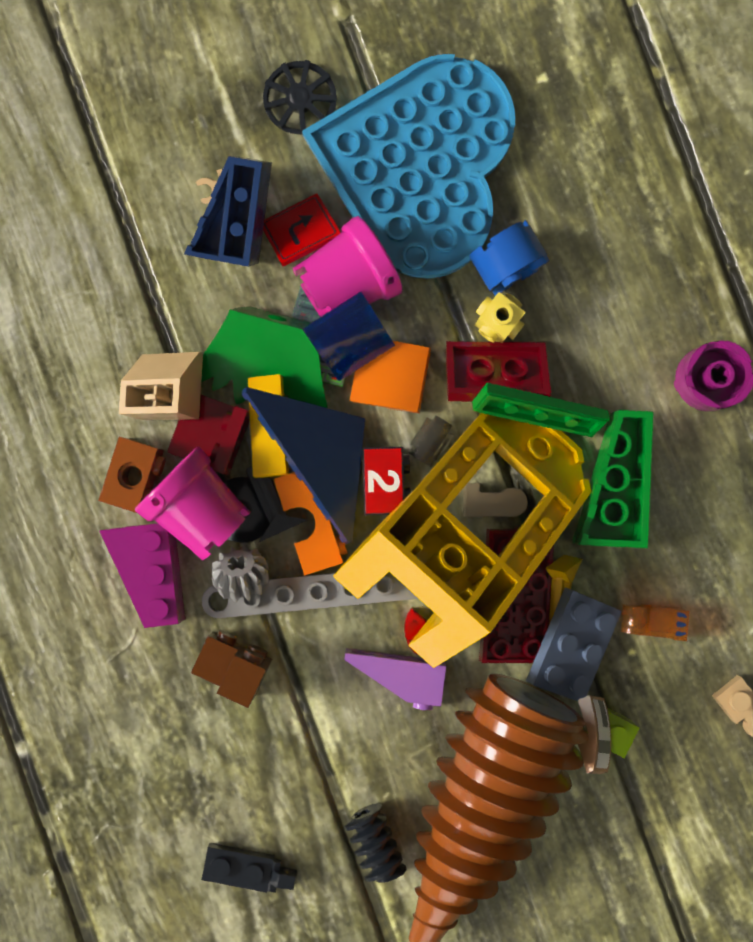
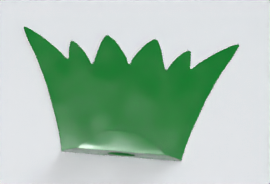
M251 306L230 309L221 328L203 354L201 382L214 377L212 391L224 387L230 380H233L234 400L236 404H240L246 401L242 396V390L248 387V378L281 374L283 376L284 397L288 395V398L328 408L322 383L318 332L310 322Z

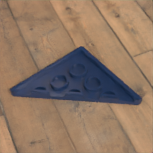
M249 387L243 389V398L245 400L248 399L259 415L258 420L271 439L276 440L286 455L285 459L299 480H303L314 496L312 499L327 520L331 521L340 534L339 538L342 543H351L353 540L365 418Z

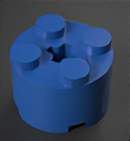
M527 220L523 223L520 221L490 239L491 242L486 245L487 249L483 250L482 246H480L469 255L487 288L493 292L494 296L498 292L503 293L519 279L523 281L539 271L540 267L550 261L547 257L548 254Z

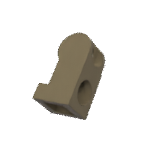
M467 483L464 487L463 516L517 517L523 514L527 508V497L520 489L507 488L499 493L480 492V483Z

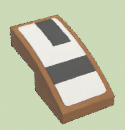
M589 695L578 700L589 736L586 743L578 744L586 772L590 774H604L608 772L611 757L610 720L605 699Z

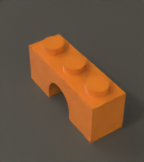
M295 472L275 478L274 482L283 510L287 511L302 507L309 510L315 518L316 524L313 534L307 539L294 543L304 576L342 564L344 562L342 555L348 554L346 545L340 540V535L336 536L331 521L327 520L312 499L314 496L303 480L300 481Z

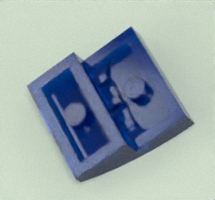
M362 292L354 295L303 328V331L338 381H341L395 346Z

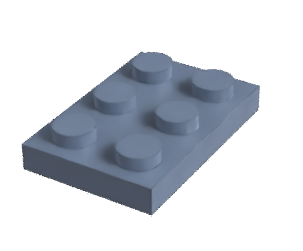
M565 587L526 681L536 687L575 701L586 697L622 611Z

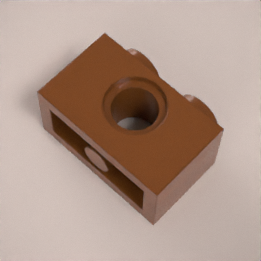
M119 436L98 501L137 513L135 507L153 490L155 477H160L166 462V458L162 457L164 450ZM134 467H138L142 473V479L137 485H132L128 479V473Z

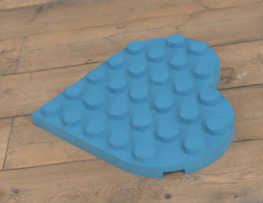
M442 54L425 58L304 129L302 135L352 218L360 216L369 225L385 248L396 271L416 278H437L454 273L471 261L469 255L478 247H483L488 237L493 217V200L485 177L490 175L499 166L507 154L514 133L515 109L506 85L492 69L475 59L473 62L455 57V54Z

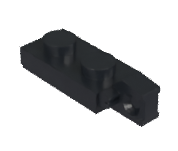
M209 843L201 880L265 893L267 891L276 893V888L294 889L297 870L281 867L282 861L275 859V855Z

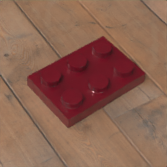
M446 341L448 401L472 402L487 382L551 397L545 342L492 343Z

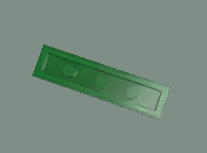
M488 382L472 401L473 411L588 437H593L610 420L609 411Z

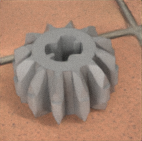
M244 545L240 550H235L231 546L230 553H219V561L212 563L213 577L211 579L214 587H216L223 599L231 597L236 603L241 597H245L250 602L252 594L262 595V587L268 585V563L261 556L258 549L249 550Z

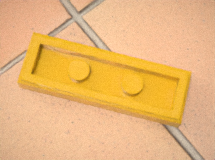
M281 374L248 378L249 388L284 397L283 376ZM249 402L253 477L264 478L289 475L288 462L285 459L286 455L276 440L271 439L258 420L259 415Z

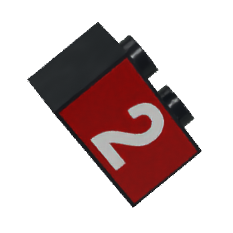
M403 447L362 448L364 515H389L411 493L410 487H404V474H410V455L403 454Z

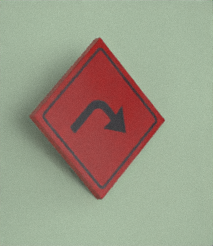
M318 193L265 219L263 228L282 267L323 247L341 233Z

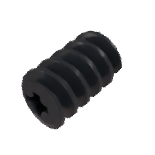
M379 803L368 805L355 812L351 817V821L344 828L345 831L356 830L357 832L349 841L352 844L361 842V846L354 852L355 856L366 855L367 857L360 863V868L372 869L365 875V881L385 883L402 876L406 872L407 867L401 863L403 860L402 855L399 851H396L397 842L391 838V828L385 826L387 817L380 813L382 805Z

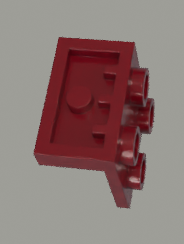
M201 395L199 419L178 420L167 451L184 459L196 447H200L210 458V467L214 471L230 475L250 421V413L246 409L234 407Z

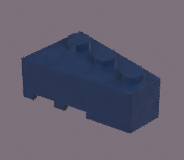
M228 156L211 193L212 198L204 215L200 217L197 224L198 228L184 255L247 267L259 263L272 162L240 156Z

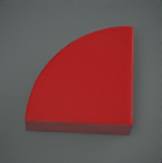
M410 608L404 622V633L408 645L427 622L413 608Z

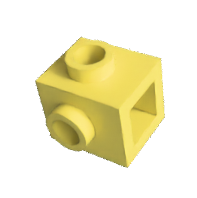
M498 292L494 299L487 296L479 306L476 313L480 317L475 326L479 328L478 332L488 341L503 343L507 336L513 340L525 324L520 319L526 312L521 309L522 303L517 298L508 293L504 296ZM500 311L508 319L505 321L499 320L496 312Z

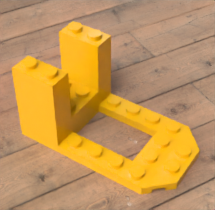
M480 413L419 485L368 535L333 577L357 599L388 572L396 577L434 612L410 642L409 646L430 666L435 668L491 633L591 493L589 479H584L581 464L585 462L582 449L563 431ZM494 451L544 495L499 556L447 510V507Z

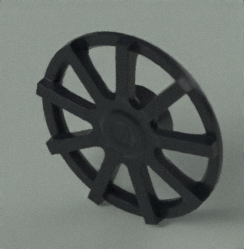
M309 60L285 62L265 82L263 92L265 111L269 119L285 132L302 135V131L306 129L305 113L309 110L319 120L326 117L313 105L314 101L330 102L326 116L335 110L337 95L331 76ZM303 68L299 83L295 82L290 72L291 69ZM309 70H312L321 77L308 86L306 82ZM284 73L290 83V88L275 83V80ZM326 82L331 95L313 94V91ZM271 89L286 95L285 98L269 102ZM288 105L289 108L279 121L271 109ZM293 112L299 113L300 129L286 126Z

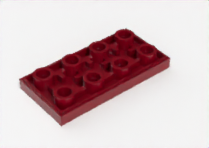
M487 528L486 546L499 556L518 529ZM554 545L491 633L480 639L479 661L481 663L534 662L549 626L552 578L546 567L553 563Z

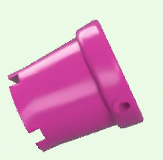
M360 216L353 217L342 226V232L292 268L296 277L304 272L300 276L304 282L301 284V287L319 316L321 317L326 313L330 315L325 318L327 326L379 299L389 300L403 292L400 277L392 260L376 234Z
M196 447L135 507V511L147 521H156L203 561L211 555L209 550L214 544L220 547L245 521L244 517L249 515L250 511L237 499L210 467L211 460L200 447Z

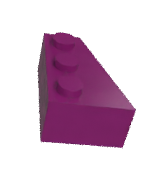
M158 523L99 530L144 628L174 625L184 621L186 617L176 538Z

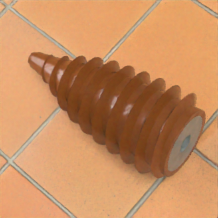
M495 673L488 676L484 688L469 687L465 689L467 695L476 703L473 711L458 710L455 712L457 719L466 729L464 734L449 733L446 735L445 738L448 744L456 751L455 757L442 756L438 757L436 761L441 771L447 776L446 781L433 780L428 783V788L439 801V805H424L421 809L423 817L432 826V831L423 830L416 834L417 841L427 852L426 858H418L414 861L415 867L422 874L421 886L415 887L418 900L416 911L413 913L414 919L409 934L410 942H440L447 931L457 925L458 918L461 915L473 913L477 909V899L483 900L494 897L499 890L498 881H507L516 874L517 867L515 861L524 860L531 855L532 844L530 839H536L545 834L547 828L543 817L552 816L559 811V802L555 794L565 793L571 789L572 781L566 770H576L583 766L584 762L581 753L575 744L586 743L589 736L584 728V719L574 709L551 694L519 679Z

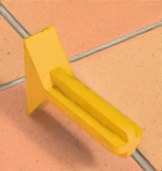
M563 555L546 567L552 578L549 624L564 588L571 589L572 582L583 559Z

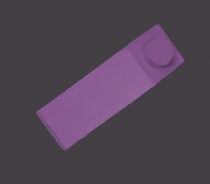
M346 648L345 661L406 702L413 703L414 708L433 710V706L441 707L446 672L445 662L433 668L423 658Z

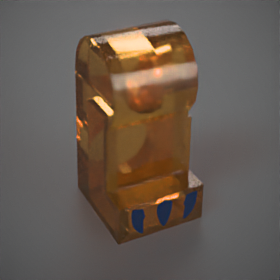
M623 604L620 631L635 635L687 641L689 611L680 607Z

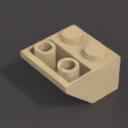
M203 353L142 354L121 380L119 414L139 420L199 419Z

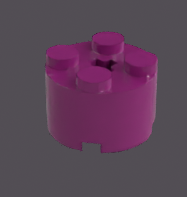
M730 341L706 343L691 350L681 359L676 370L674 387L681 398L689 406L697 410L716 411L731 407L743 401L752 390L753 372L751 358L736 343ZM711 371L715 372L714 378L715 380H717V382H714L712 380L713 376L711 374Z

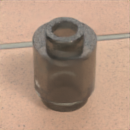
M435 415L433 420L426 417L410 442L412 447L408 453L426 465L431 466L434 460H439L454 437V434L450 432L452 425Z

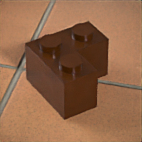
M219 630L218 634L212 632L208 635L191 673L220 686L216 694L249 708L273 659L267 657L268 652L256 645L250 644L247 648L237 643L238 638L222 630Z

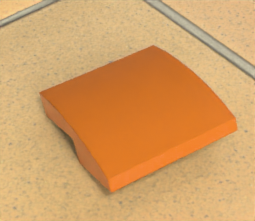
M361 336L350 401L357 404L420 414L431 348Z

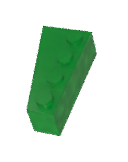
M618 410L610 413V420L607 423L590 480L591 493L583 504L573 537V544L648 548L653 411Z

